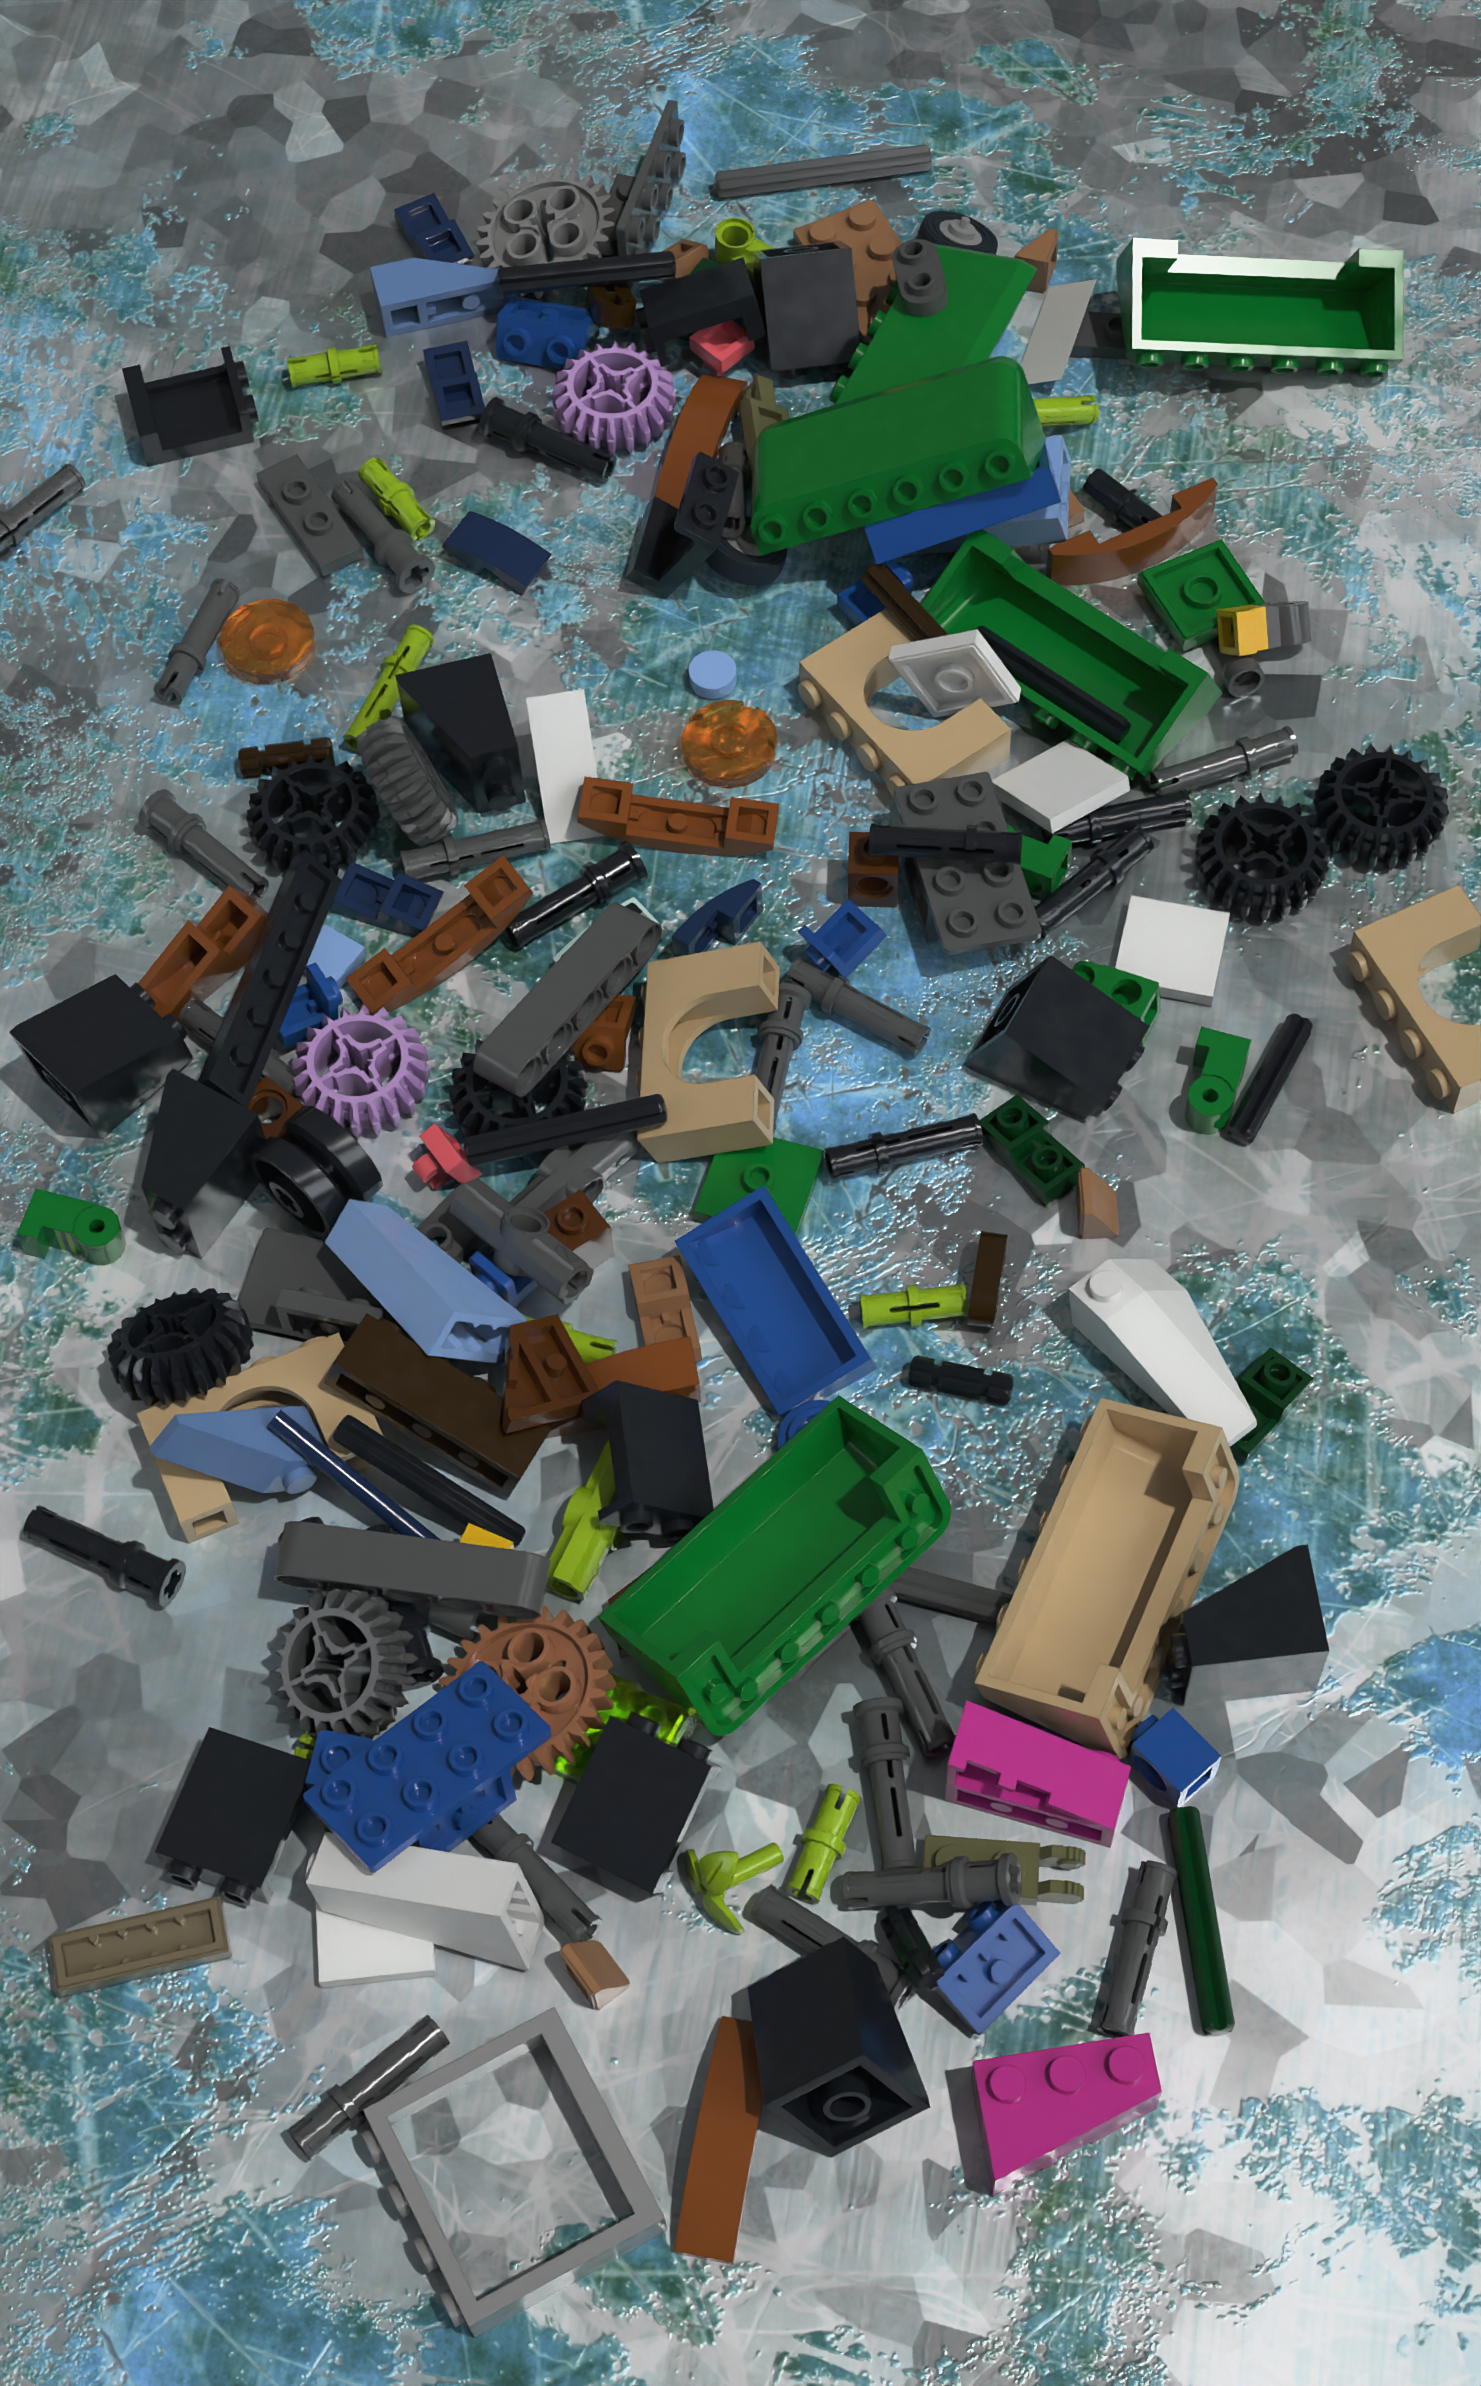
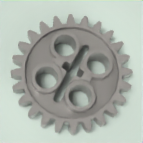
M557 168L549 179L545 178L542 171H538L536 182L530 183L525 177L520 178L521 188L517 191L512 187H505L508 198L505 200L493 198L492 203L496 212H483L482 216L487 225L477 227L481 240L477 241L476 245L481 254L479 257L484 267L500 269L504 267L602 258L601 255H613L615 251L611 242L617 240L616 227L619 217L610 194H607L602 183L595 185L592 176L589 174L580 180L577 170H572L566 178H563L560 169ZM544 206L550 220L547 227L543 219L542 208ZM549 238L554 250V259L551 262V255L547 248ZM552 290L554 296H559L560 290ZM544 291L534 292L536 298L540 299ZM527 293L519 294V296L524 297Z

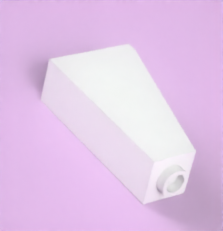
M325 1832L318 1852H314L311 1855L306 1868V1885L322 1911L432 1942L436 1945L517 1969L529 1970L546 1919L518 1863L409 1846L377 1872L371 1873L333 1833Z

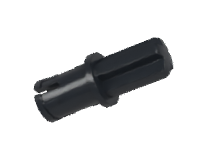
M1096 469L1086 478L1083 486L1085 493L1113 513L1112 519L1115 522L1123 521L1134 529L1163 516L1140 498V492L1137 489H1127L1102 469Z

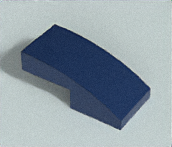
M434 193L394 209V218L419 258L464 264L474 259V254L456 221L448 219Z
M462 341L423 349L424 361L441 425L444 426L481 418L485 405L477 373L474 370L468 342Z
M472 511L465 515L442 545L443 549L480 575L486 568L521 595L530 586L552 555L532 540L508 526Z
M351 861L329 910L379 928L418 935L429 926L444 891L398 872L395 880Z
M751 879L738 884L711 899L695 911L672 935L673 958L706 952L718 937L735 946L763 911L762 883Z

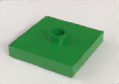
M1222 539L1138 573L1137 584L1182 652L1219 637L1217 609L1265 603ZM1233 622L1231 624V632L1234 631Z
M773 1137V1145L715 1154L694 1210V1220L704 1223L764 1185L798 1237L824 1162V1150Z

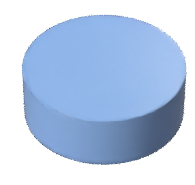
M716 650L705 651L695 656L689 665V683L692 690L700 697L706 699H719L730 694L737 683V670L734 660L728 654Z

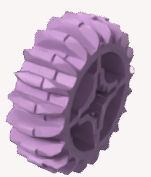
M616 340L611 348L605 349L597 343L594 352L589 353L580 349L577 360L566 359L564 370L557 372V378L555 379L552 391L554 417L558 425H561L564 434L599 450L602 448L608 449L613 455L617 449L625 448L632 454L634 445L640 444L648 448L651 437L662 438L664 426L671 425L674 406L676 405L674 380L671 377V373L666 371V366L661 367L659 359H654L652 354L648 355L647 350L638 353L634 342L626 349L620 348Z
M363 1004L356 1015H350L342 1007L340 1018L334 1021L323 1014L321 1021L323 1029L321 1030L308 1027L306 1033L308 1042L297 1043L295 1050L297 1059L292 1060L291 1070L299 1074L293 1079L296 1086L294 1092L296 1096L300 1097L301 1104L314 1106L323 1111L344 1129L351 1127L352 1134L358 1139L363 1132V1128L371 1127L372 1131L379 1136L382 1130L381 1124L387 1121L398 1128L401 1122L400 1112L414 1115L416 1109L415 1100H424L426 1094L425 1083L429 1082L430 1078L429 1065L427 1064L429 1057L426 1047L421 1043L419 1033L415 1030V1027L408 1028L406 1020L401 1015L390 1020L389 1012L382 1007L373 1016L370 1015L369 1009ZM339 1055L338 1061L328 1068L329 1073L323 1076L327 1066ZM399 1066L394 1078L386 1086L382 1087L383 1081L393 1075L392 1069Z

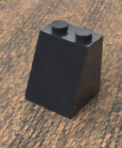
M842 241L751 251L758 307L767 336L763 337L768 369L771 372L778 371L779 378L806 375L805 368L823 366L824 372L828 373L850 370L848 368L849 362L860 344L852 248Z
M491 653L395 675L404 723L407 724L410 731L414 733L416 739L422 744L436 770L479 814L492 810L503 811L514 805L526 803L518 744Z
M1050 955L1007 989L965 1060L964 1065L979 1074L1083 1120L1098 1109L1108 1110L1116 1101L1122 1091V1086L1118 1084L1120 1077L1124 1071L1128 1072L1134 1067L1144 1052L1145 1047L1140 1042L1147 1032L1149 1025Z
M116 974L27 1019L9 1031L37 1076L102 1139L165 1084L166 1076L172 1068L179 1071L193 1058L184 1042V1039L189 1034L179 1021L170 1013H167L162 1018L152 1009L156 1006L155 1001L138 983L135 982L129 987Z
M174 1068L166 1076L141 1187L149 1206L148 1212L154 1219L159 1232L157 1234L159 1240L177 1253H183L186 1250L202 1259L260 1183L251 1168L249 1157L266 1139L257 1113Z
M1308 1544L1293 1547L1182 1614L1178 1634H1171L1172 1654L1166 1656V1666L1170 1687H1180L1183 1706L1316 1691L1329 1653V1646Z
M844 1936L747 1987L763 2106L830 2157H834L930 2108L928 2095L878 1965Z

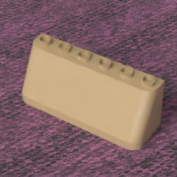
M1100 1398L1093 1416H1088L1083 1422L1078 1450L1073 1461L1066 1463L1061 1472L1059 1493L1052 1509H1046L1041 1517L1038 1529L1039 1538L1031 1556L1027 1555L1020 1564L1017 1588L1010 1604H1004L998 1614L996 1622L997 1633L989 1651L983 1652L979 1657L974 1678L975 1685L983 1698L1092 1750L1105 1751L1117 1756L1119 1759H1124L1131 1751L1133 1741L1130 1737L1144 1721L1166 1668V1656L1172 1654L1171 1634H1178L1182 1614L1189 1610L1193 1604L1235 1503L1239 1487V1470L1222 1427Z

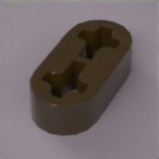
M626 283L587 287L586 306L596 324L609 329H628L634 326L636 299Z
M981 1231L967 1325L994 1328L1007 1248V1234Z

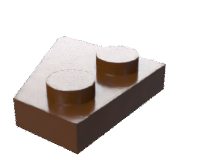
M558 1314L510 1325L505 1338L502 1426L505 1433L582 1415L581 1401L596 1393L599 1389Z

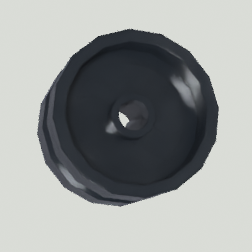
M303 1105L284 1123L282 1129L285 1139L270 1136L251 1154L249 1161L256 1177L274 1201L306 1230L320 1238L327 1239L349 1199L368 1202L383 1187V1182L372 1159L339 1123L314 1106Z

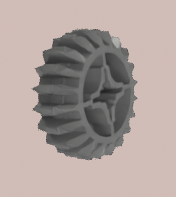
M394 715L385 720H378L366 727L367 730L357 736V751L361 756L362 763L366 767L368 776L375 786V790L381 796L384 805L387 806L393 819L398 822L402 831L407 834L410 840L421 847L431 842L435 843L449 835L448 832L458 826L457 810L439 772L434 767L431 758L428 757L422 744L416 739L414 733L410 731L406 723Z
M333 1589L328 1591L327 1595L317 1594L314 1597H309V1607L301 1606L298 1609L292 1610L296 1625L286 1624L280 1627L287 1640L285 1645H278L272 1649L278 1656H282L281 1666L276 1667L270 1673L277 1678H282L283 1685L274 1695L281 1700H290L284 1714L291 1719H300L298 1729H302L306 1733H316V1736L319 1731L328 1730L362 1737H372L375 1734H379V1725H389L396 1721L392 1707H403L409 1704L401 1690L403 1686H411L417 1682L411 1675H406L407 1664H412L419 1658L413 1653L405 1652V1646L414 1636L408 1631L399 1630L404 1617L397 1612L388 1611V1602L382 1598L371 1597L366 1591L352 1590V1592H348V1590ZM346 1621H351L361 1630L367 1640L366 1643L360 1644L356 1639L355 1633H348ZM328 1687L333 1698L339 1699L343 1710L334 1707L327 1700L321 1688Z

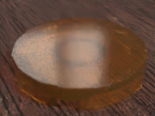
M260 599L243 605L228 617L221 629L220 648L228 669L241 680L257 685L269 684V680L281 678L282 682L294 678L308 666L315 654V632L308 615L297 605L280 599Z
M731 699L712 702L698 709L689 718L690 723L686 726L685 731L683 730L681 746L684 763L694 777L710 786L726 789L747 786L764 777L774 765L778 752L775 724L765 711L756 706L755 710L744 706L743 701Z

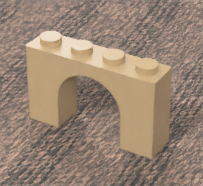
M884 609L799 662L800 684H798V692L803 702L810 709L816 708L827 719L832 733L839 740H846L856 750L857 756L866 770L869 772L875 771L884 780L893 799L896 787L988 772L1007 760L1010 756L1011 729L982 698L942 723L922 730L894 728L883 723L873 715L867 706L869 700L879 690L901 677L888 660L891 646L915 641L894 617Z
M1460 885L1355 930L1349 954L1347 955V962L1352 975L1356 980L1364 981L1373 995L1374 1005L1379 1015L1384 1020L1391 1021L1399 1033L1400 1043L1404 1052L1410 1059L1417 1060L1426 1073L1427 1084L1432 1094L1439 1100L1443 1099L1453 1114L1481 1102V1024H1460L1437 1014L1421 996L1418 981L1428 972L1470 954L1479 948L1481 941V915Z
M761 941L648 962L647 983H644L641 989L645 1018L644 1026L639 1030L642 1069L637 1072L636 1086L640 1097L653 1094L662 1095L667 1107L668 1120L665 1124L634 1132L641 1146L649 1152L657 1163L773 1145L774 1098L756 1075L701 1084L682 1081V1065L685 1055L695 1039L706 1029L724 1020L778 1011L780 967Z
M339 1332L328 1337L317 1336L305 1341L298 1349L278 1357H263L238 1375L228 1376L225 1386H215L209 1389L207 1396L203 1394L192 1396L188 1403L183 1399L175 1400L170 1406H164L159 1401L154 1405H150L148 1409L137 1413L150 1446L175 1414L305 1405L325 1445L360 1474L376 1467L337 1443L333 1439L335 1429L346 1415H352L379 1434H383L373 1413L324 1384L334 1361L345 1346ZM154 1457L188 1544L239 1524L222 1479Z

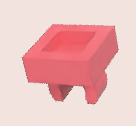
M733 320L698 330L689 337L690 350L702 358L705 367L717 376H722L725 371L740 362L743 357L755 349L754 340L749 341L747 331Z
M436 1123L419 1136L431 1152L418 1158L411 1167L422 1182L426 1183L428 1181L434 1190L445 1185L451 1177L461 1184H465L482 1175L477 1166L469 1165L465 1151L456 1138Z

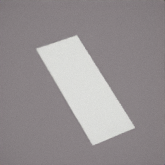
M1097 279L1048 287L1020 365L1025 373L1028 384L1062 379Z
M584 689L526 698L543 812L550 844L606 836L577 823L584 777L598 778Z

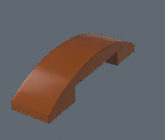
M703 373L683 406L672 434L655 492L657 498L679 509L693 458L699 452H703L714 459L717 458L730 421H736L740 410V401L743 399L742 393L744 388H748V382Z
M1210 478L1173 494L1169 514L1102 543H1098L1089 530L1048 548L1046 577L1059 585L1094 584L1126 577L1164 561L1190 543L1207 525L1214 514L1218 483L1214 478Z
M585 776L577 823L617 840H626L631 844L656 850L708 856L745 855L773 850L779 804L731 797L730 806L727 808L633 794V783Z
M504 855L464 885L470 893L468 896L393 955L386 948L382 949L346 978L347 982L373 1016L382 1007L387 1012L395 1010L444 982L479 955L514 920L526 905L533 892Z
M722 2016L688 2166L675 2241V2254L734 2265L745 2209L746 2190L763 2109L752 2021Z

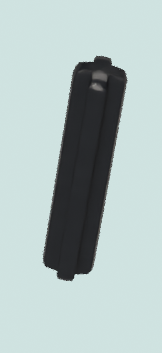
M1295 1013L1287 1016L1229 1123L1228 1135L1232 1140L1239 1141L1244 1145L1251 1144L1254 1141L1311 1035L1313 1025L1308 1018H1302Z

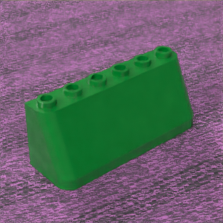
M1132 238L1116 260V280L1126 357L1136 361V367L1154 369L1162 367L1164 363H1179L1184 370L1197 371L1207 369L1209 365H1226V370L1229 372H1248L1253 370L1254 367H1271V372L1275 374H1292L1298 372L1299 368L1316 369V374L1320 376H1336L1342 374L1344 370L1360 371V376L1379 378L1388 375V369L1396 367L1403 361L1404 250L1359 248L1346 262L1181 255L1178 254V240Z
M933 243L937 248L949 296L947 305L940 312L932 316H913L906 312L903 307L896 280L885 300V303L891 306L888 313L886 314L881 310L878 311L866 334L873 339L869 346L860 342L848 365V368L854 372L850 379L841 375L829 400L835 403V405L989 359L1014 316L1038 268L1022 259Z
M997 356L766 426L757 437L753 448L751 532L760 556L1032 478L1046 438L1022 367L1018 362L1009 357Z
M983 529L974 531L967 536L921 604L948 635L975 630L978 626H985L1125 717L1131 724L1130 731L1121 743L1115 744L1015 679L1021 687L1019 700L1022 699L1035 707L1031 712L1034 718L1052 730H1055L1058 724H1061L1073 732L1069 738L1070 741L1091 754H1094L1099 749L1112 758L1108 764L1126 774L1130 781L1133 780L1136 774L1146 778L1212 709L1222 694V691L1209 673L1170 648L1164 652L1026 564L1013 548Z
M838 1395L608 1606L598 1618L609 1636L700 1725L713 1735L725 1736L737 1730L941 1537L950 1522L951 1506L923 1449Z

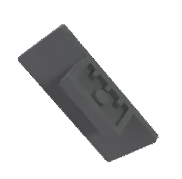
M667 101L637 177L617 173L609 194L613 199L619 217L616 227L617 240L611 242L615 255L627 256L648 253L649 244H655L658 239L662 211L670 209L673 199L674 181L683 177L686 166V153L680 152V145L684 134V120L678 118L677 101ZM634 282L626 283L630 290Z
M988 772L899 786L894 790V800L903 827L967 830V825H977L978 831L1009 832ZM901 858L902 867L926 943L939 940L945 955L949 956L1027 942L1041 937L1042 928L1020 865L1016 863L975 861V866H966L965 860Z
M271 1228L263 1230L238 1300L241 1308L247 1314L250 1327L305 1339L317 1336L328 1337L339 1332L344 1345H346L366 1313H368L377 1320L385 1319L394 1323L402 1330L405 1337L415 1342L327 1246L326 1240Z

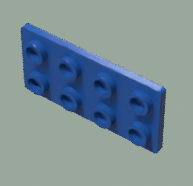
M478 1662L307 1790L303 1798L309 1809L371 1873L377 1872L410 1845L450 1852L517 1800L510 1769L550 1739L552 1736L551 1728L485 1662Z

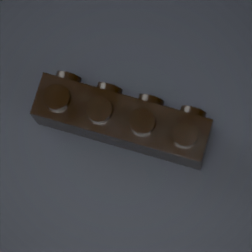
M366 1313L334 1361L324 1382L327 1386L508 1498L552 1429L547 1424L505 1433L502 1427L503 1397L496 1393L495 1388L489 1382L480 1377H469L450 1365L446 1357L427 1355L418 1344L405 1337L397 1325L385 1319L377 1320L368 1313Z

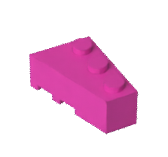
M966 1700L948 1761L945 1801L1111 1848L1131 1766L1122 1763L1117 1756L1111 1753L1087 1749Z
M1150 2033L972 2062L971 2085L992 2197L1009 2189L1010 2185L1028 2175L1052 2166L1060 2158L1088 2143L1092 2144L1157 2109L1162 2090Z

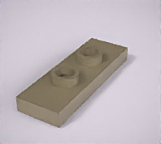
M220 1896L49 1936L56 1990L60 1997L232 1957L224 1904Z

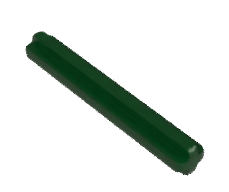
M1193 1806L1178 1807L1170 1810L1168 1824L1202 2031L1206 2035H1223L1232 2032L1235 2021L1200 1812Z

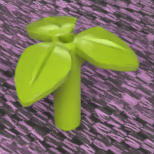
M772 1842L741 1858L734 1851H718L709 1853L700 1860H698L694 1849L686 1850V1870L693 1893L700 1891L703 1893V1908L720 1926L733 1933L742 1934L745 1929L725 1905V1895L729 1889L782 1864L784 1857L780 1847Z

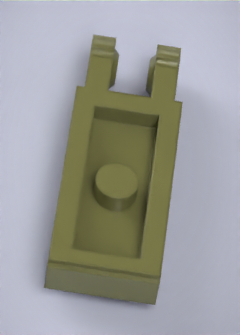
M925 1835L923 1867L947 1865L948 1861L953 1860L956 1856H966L970 1861L999 1859L1002 1853L1013 1852L1018 1859L1021 1870L1022 1893L1020 1905L1037 1906V1902L1073 1904L1084 1900V1887L1080 1883L1051 1879L1038 1882L1039 1867L1064 1869L1084 1867L1086 1852L1082 1848L1053 1844L1040 1847V1843Z

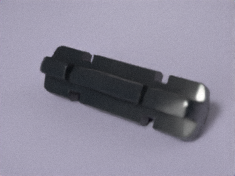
M919 1355L914 1356L910 1363L908 1384L912 1387L929 1390L930 1385L937 1386V1392L979 1400L980 1395L986 1396L987 1402L999 1405H1007L1011 1399L1014 1386V1378L1011 1374L992 1371V1375L984 1374L985 1369L944 1360L941 1365L934 1364V1358Z
M896 1905L889 1906L885 1910L887 1916L880 1921L881 1929L889 1940L900 1964L906 1971L907 1977L915 1989L926 1987L929 1992L936 1990L939 1987L937 1981L945 1973L942 1964L935 1955L921 1927L918 1925L912 1911L908 1907L898 1910Z

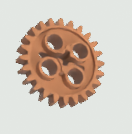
M543 1606L542 1615L537 1619L517 1618L516 1622L510 1623L506 1616L498 1615V1629L492 1632L486 1626L480 1624L478 1631L481 1640L475 1644L463 1639L460 1643L467 1652L466 1656L463 1659L455 1657L448 1658L447 1660L448 1664L455 1671V1676L439 1678L438 1682L442 1688H445L478 1662H485L550 1726L551 1738L510 1769L511 1777H513L516 1769H518L527 1782L532 1781L535 1766L542 1765L549 1775H553L555 1769L554 1759L559 1756L570 1764L574 1763L575 1760L571 1748L576 1743L582 1747L590 1748L592 1743L585 1733L589 1728L604 1729L606 1726L597 1714V1711L612 1709L614 1703L605 1692L616 1687V1681L609 1673L614 1664L604 1649L606 1647L596 1633L591 1632L584 1620L579 1619L574 1622L566 1610H562L554 1618L547 1606ZM541 1653L537 1659L531 1661L536 1655ZM568 1691V1693L563 1698L556 1701V1699L561 1694Z

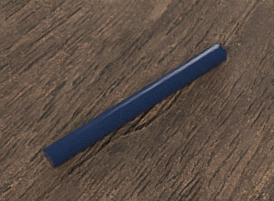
M282 1410L267 1425L275 1434L400 1535L441 1540Z

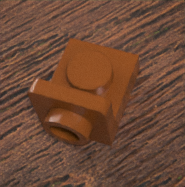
M617 995L574 1042L576 1061H580L587 1068L622 1071L626 1063V1040L635 1016V996Z

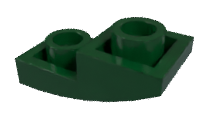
M1018 1094L979 1120L982 1134L1014 1174L1046 1206L1077 1185L1078 1172H1080L1081 1168H1085V1164L1052 1136L1050 1122Z
M1271 1347L1240 1378L1238 1383L1257 1420V1426L1230 1446L1234 1459L1243 1466L1278 1428L1310 1387L1314 1379Z

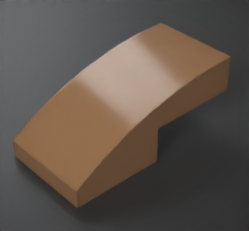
M680 1255L628 1265L644 1346L691 1336L695 1361H702L701 1347L691 1310L690 1296Z

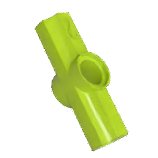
M609 1439L594 1466L586 1486H579L573 1493L563 1517V1532L549 1558L551 1564L547 1587L556 1595L571 1601L576 1599L585 1601L608 1551L616 1550L625 1535V1532H622L620 1527L599 1523L598 1510L616 1500Z

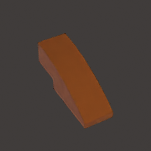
M228 886L199 924L190 920L185 923L138 982L155 1001L156 1006L152 1009L162 1018L167 1013H170L178 1020L181 1009L188 1001H194L195 998L204 1001L250 959L269 913L248 894Z
M691 1336L623 1351L585 1364L599 1390L619 1380L696 1399L698 1403L701 1402L700 1382ZM582 1414L546 1423L552 1427L546 1439L608 1427L586 1422Z

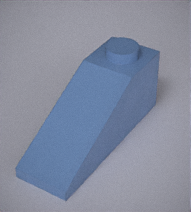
M414 257L369 267L374 297L386 338L496 314L503 309L512 296H515V294L502 295L500 293L497 282L498 269Z
M303 1405L175 1414L149 1448L154 1457L260 1493L287 1491L289 1494H297L310 1488L316 1482V1476L321 1470L275 1434L267 1425L282 1410L324 1445L325 1443L306 1406Z

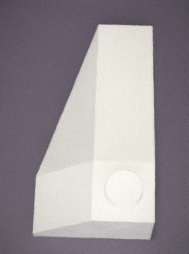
M1108 1258L1068 1288L1072 1325L1170 1415L1222 1427L1229 1446H1232L1257 1426V1420L1189 1293L1155 1261L1147 1258Z

